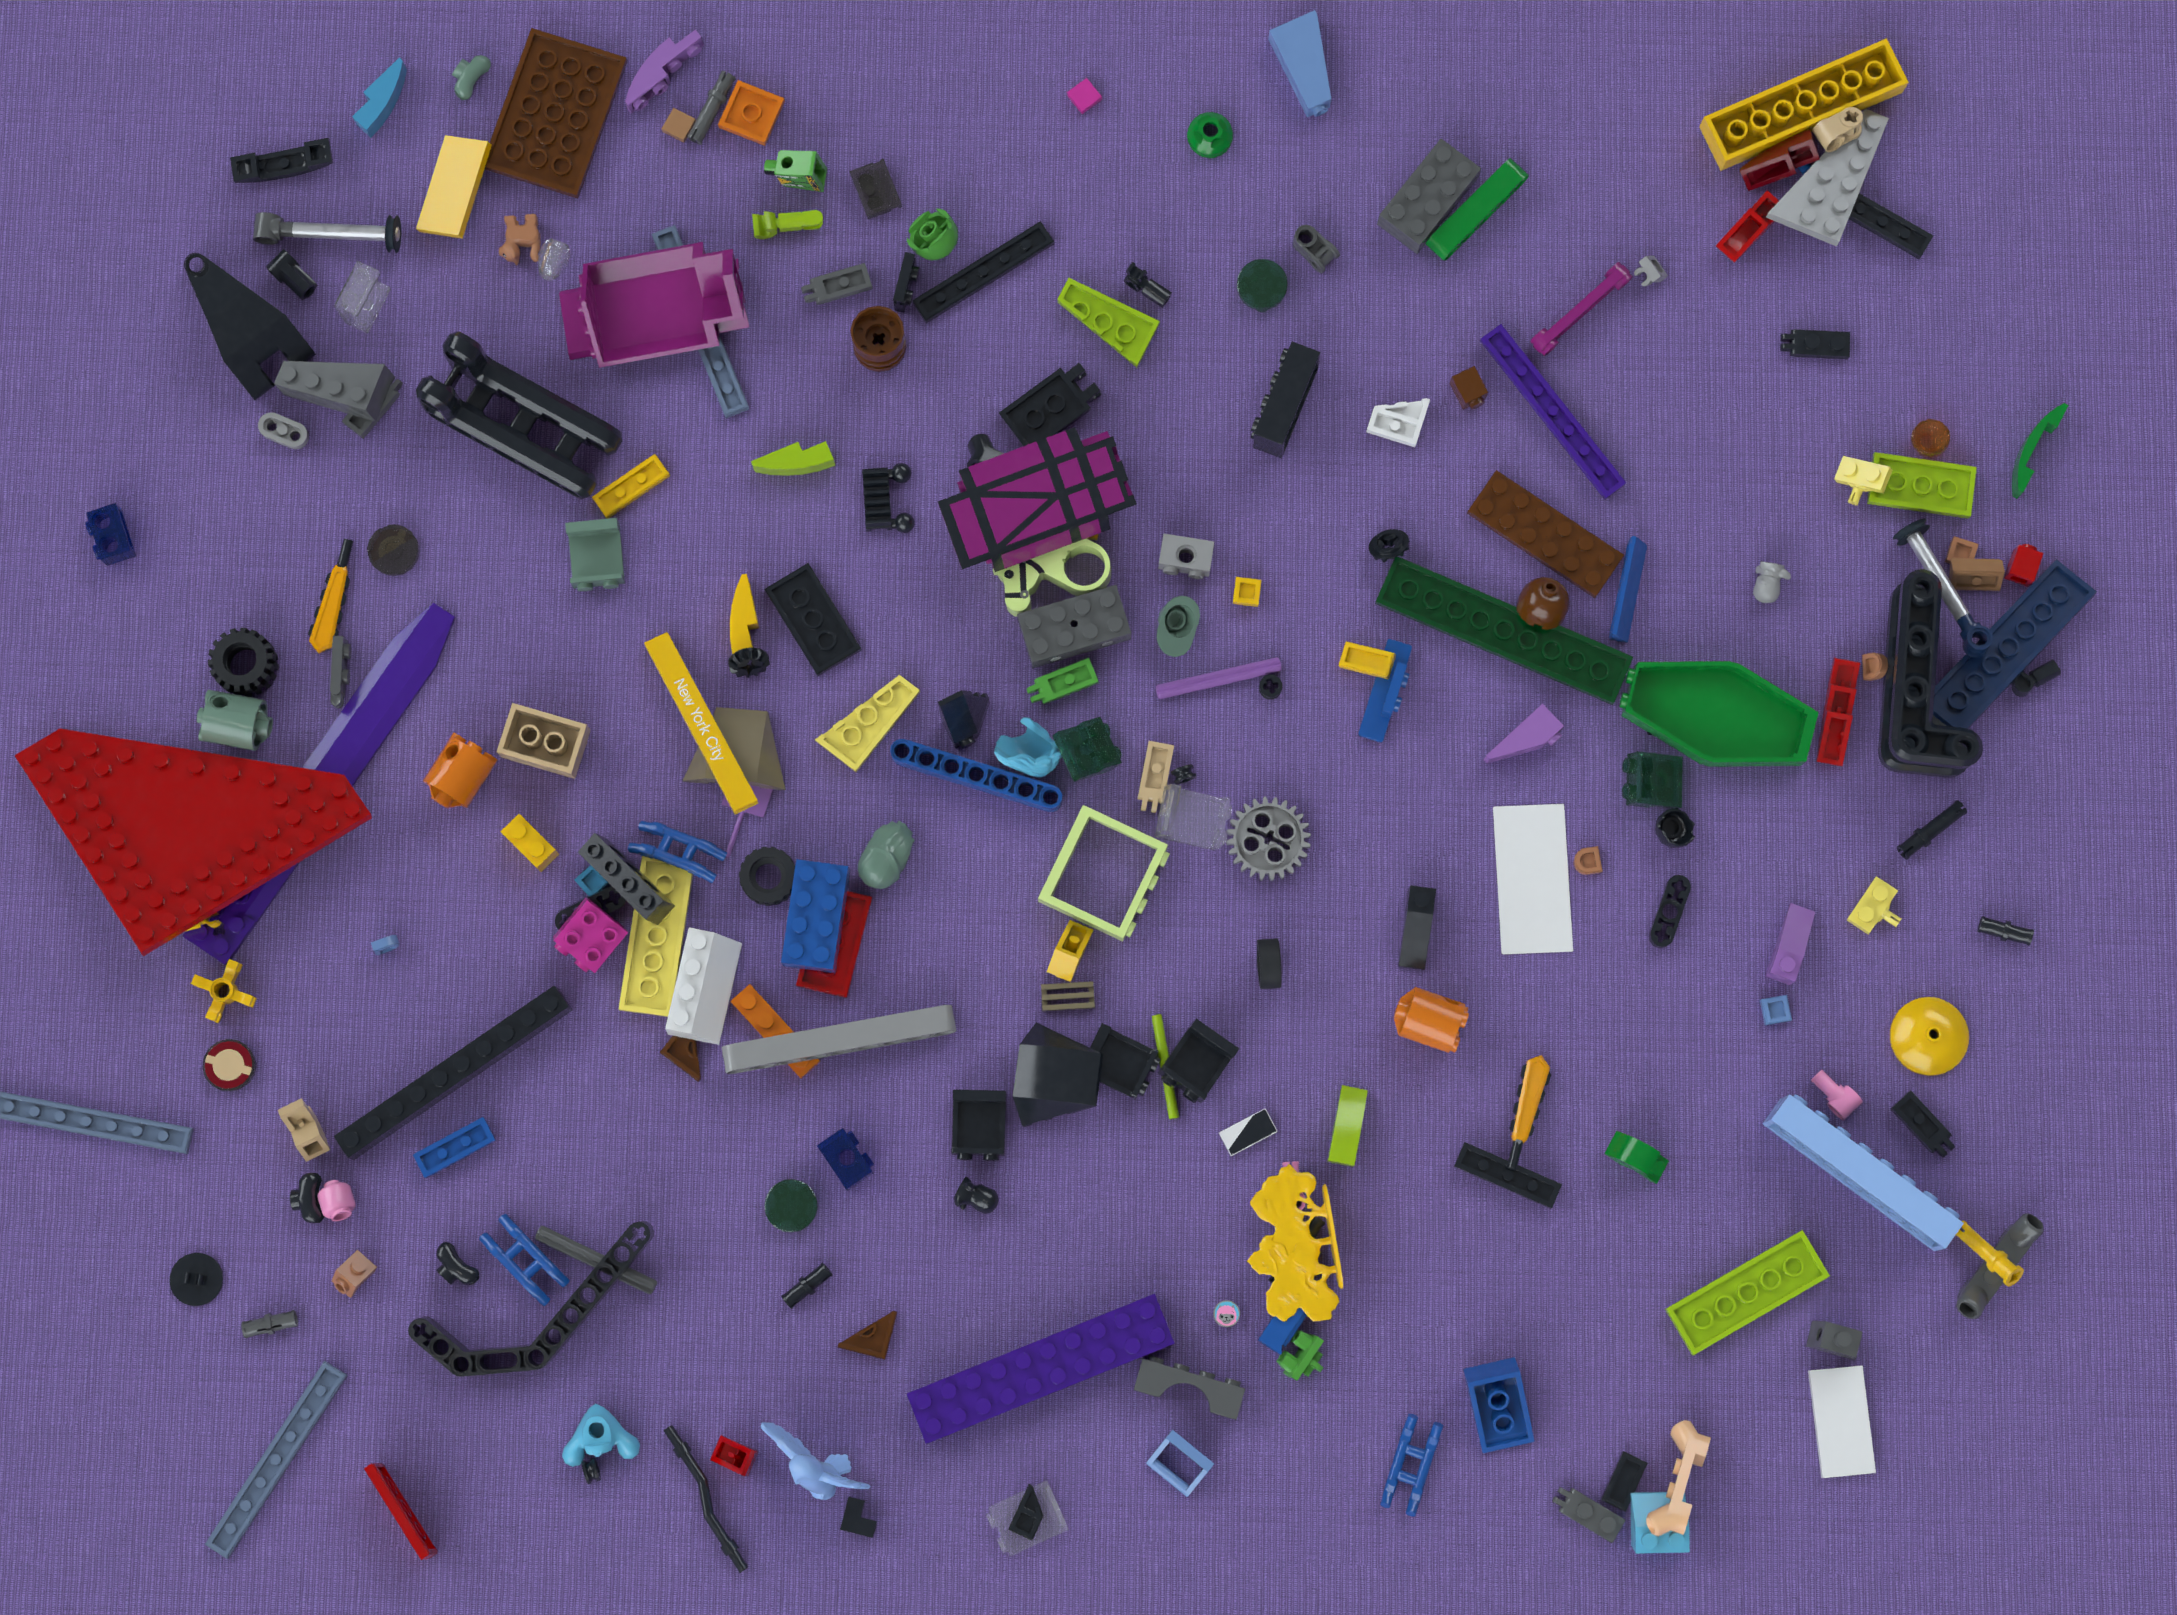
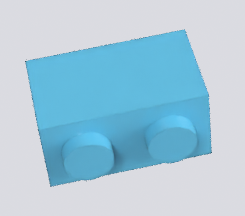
M1667 1492L1630 1493L1631 1546L1636 1554L1690 1552L1689 1520L1684 1535L1669 1531L1658 1537L1653 1535L1647 1527L1646 1518L1648 1513L1670 1503V1499L1666 1498ZM1685 1493L1682 1502H1686Z

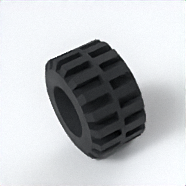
M234 628L230 629L229 635L225 632L220 635L222 639L219 642L215 639L213 642L215 649H210L208 653L211 657V660H208V666L211 668L210 673L212 677L226 691L236 695L243 694L246 697H252L254 692L257 695L261 694L263 687L268 689L271 686L268 683L270 679L275 681L277 675L274 671L279 670V664L276 662L278 655L274 651V647L257 631L252 629L249 631L247 628H240V631H237ZM243 650L255 651L256 664L254 668L244 675L232 674L231 661L233 657Z

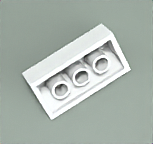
M689 927L665 1028L668 1035L720 1044L742 943L714 932Z

